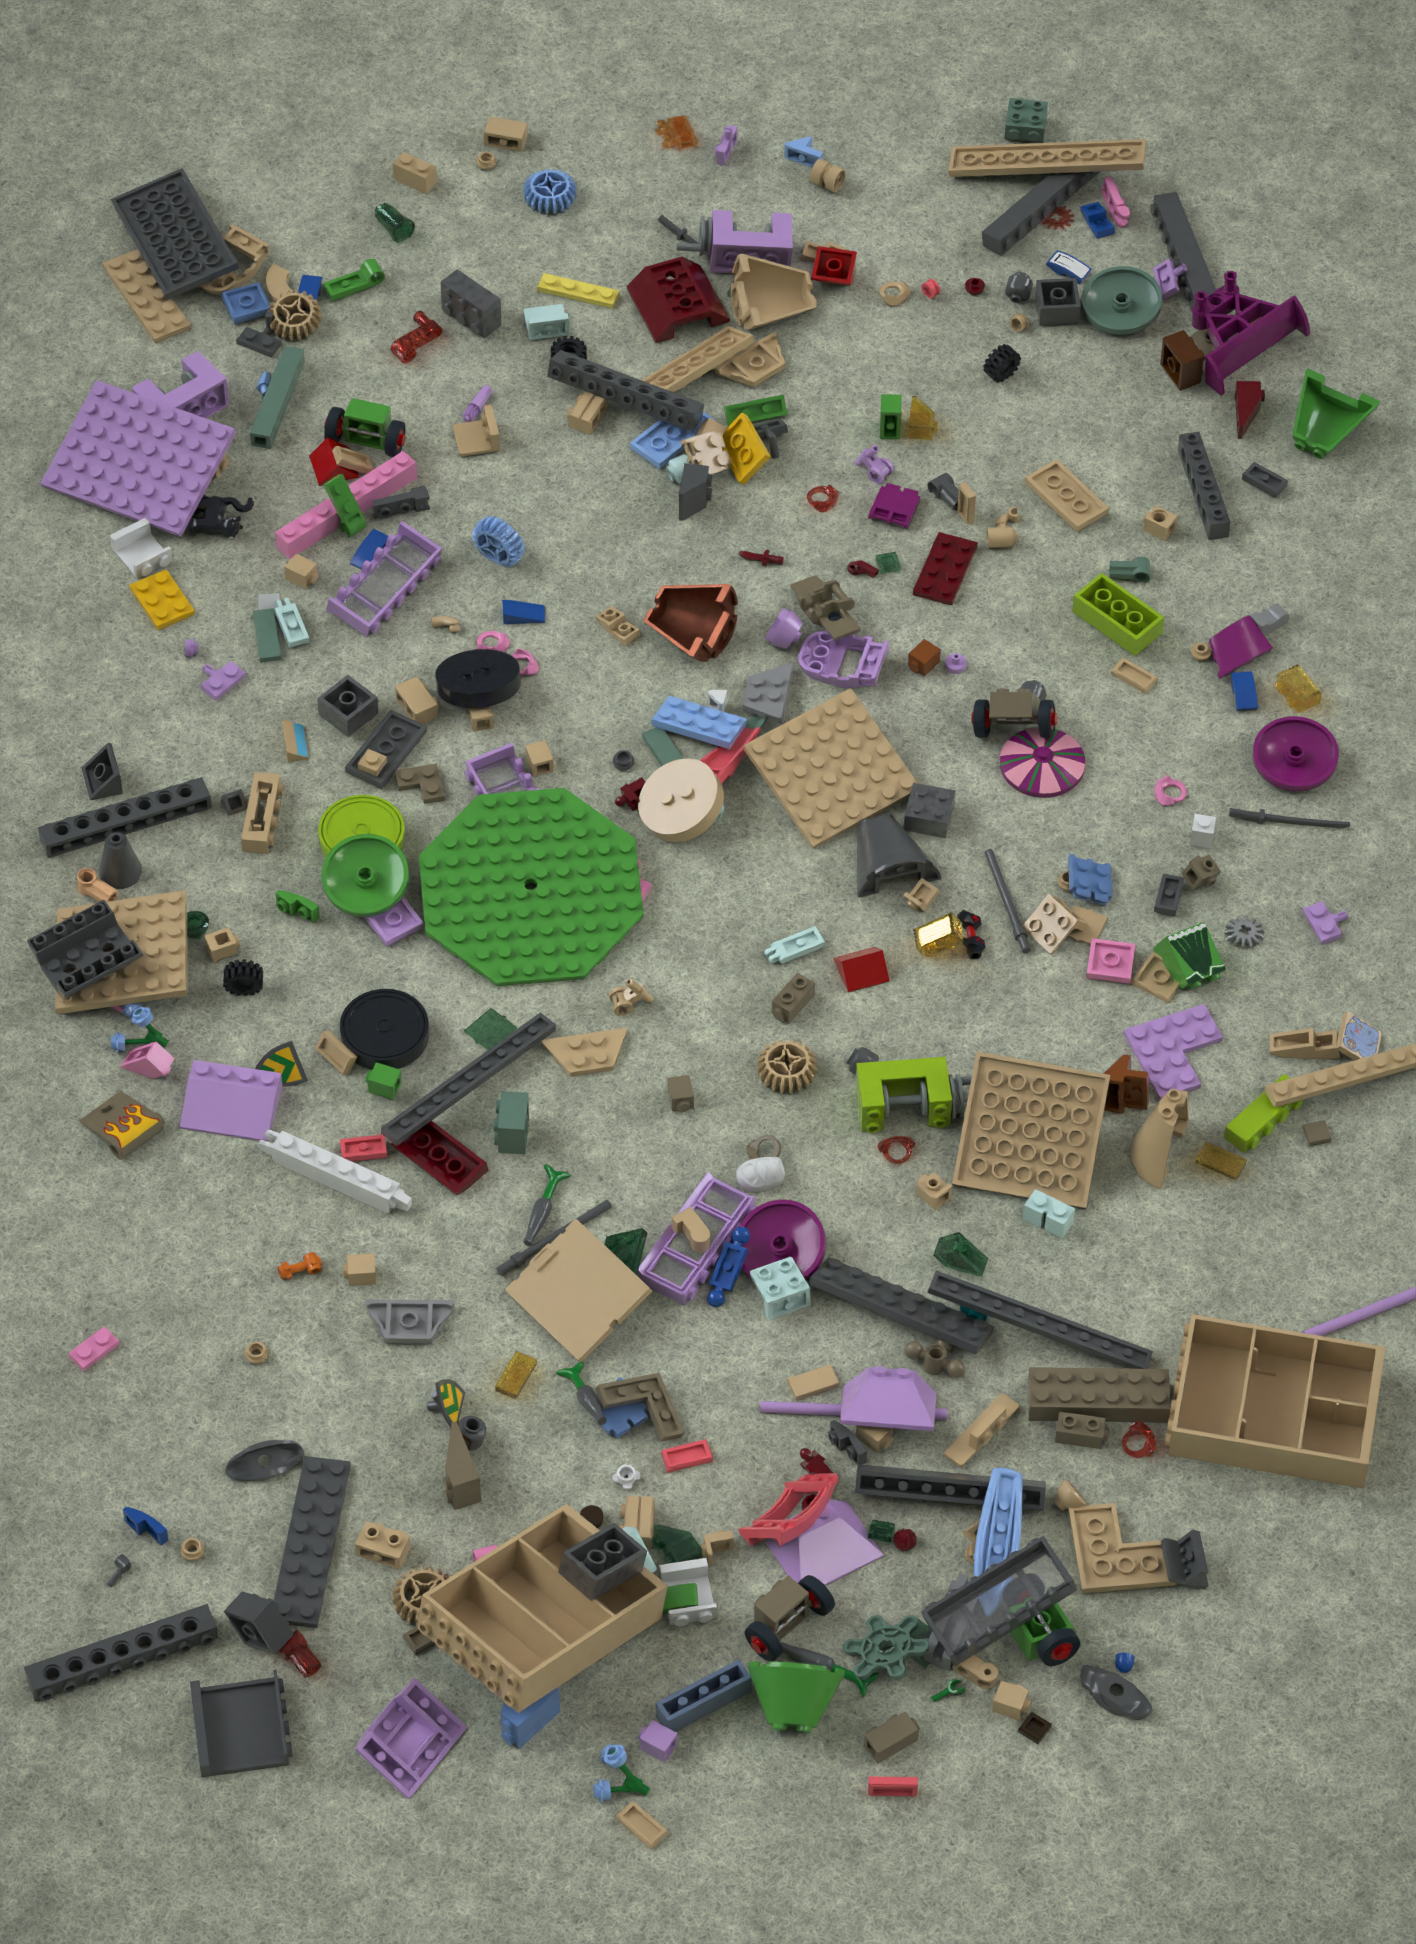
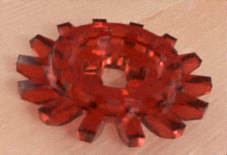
M1066 206L1056 207L1041 224L1045 225L1048 223V229L1054 226V230H1057V226H1060L1064 230V224L1070 227L1071 225L1067 222H1074L1073 219H1069L1074 217V214L1069 215L1068 213L1072 212V210H1065ZM1055 213H1057L1059 216H1062V218H1059V221L1051 219V217H1053Z

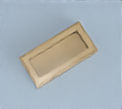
M335 446L332 450L338 466L365 474L374 470L369 455Z
M964 482L959 484L957 512L966 524L974 522L976 495L968 484Z
M1122 658L1111 670V675L1145 694L1158 679L1155 675L1125 658Z
M329 1030L323 1031L315 1049L343 1075L349 1074L357 1056Z
M831 1364L787 1378V1383L796 1401L839 1387V1381Z
M635 1801L629 1803L616 1815V1820L650 1850L668 1835V1831Z

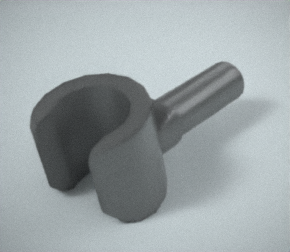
M124 1554L119 1555L114 1561L118 1569L107 1583L110 1587L114 1585L122 1573L127 1572L131 1568V1563Z

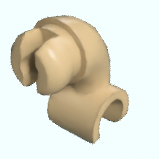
M1011 507L1008 513L1001 515L996 520L995 527H1007L1008 520L1018 522L1020 514H1017V508Z

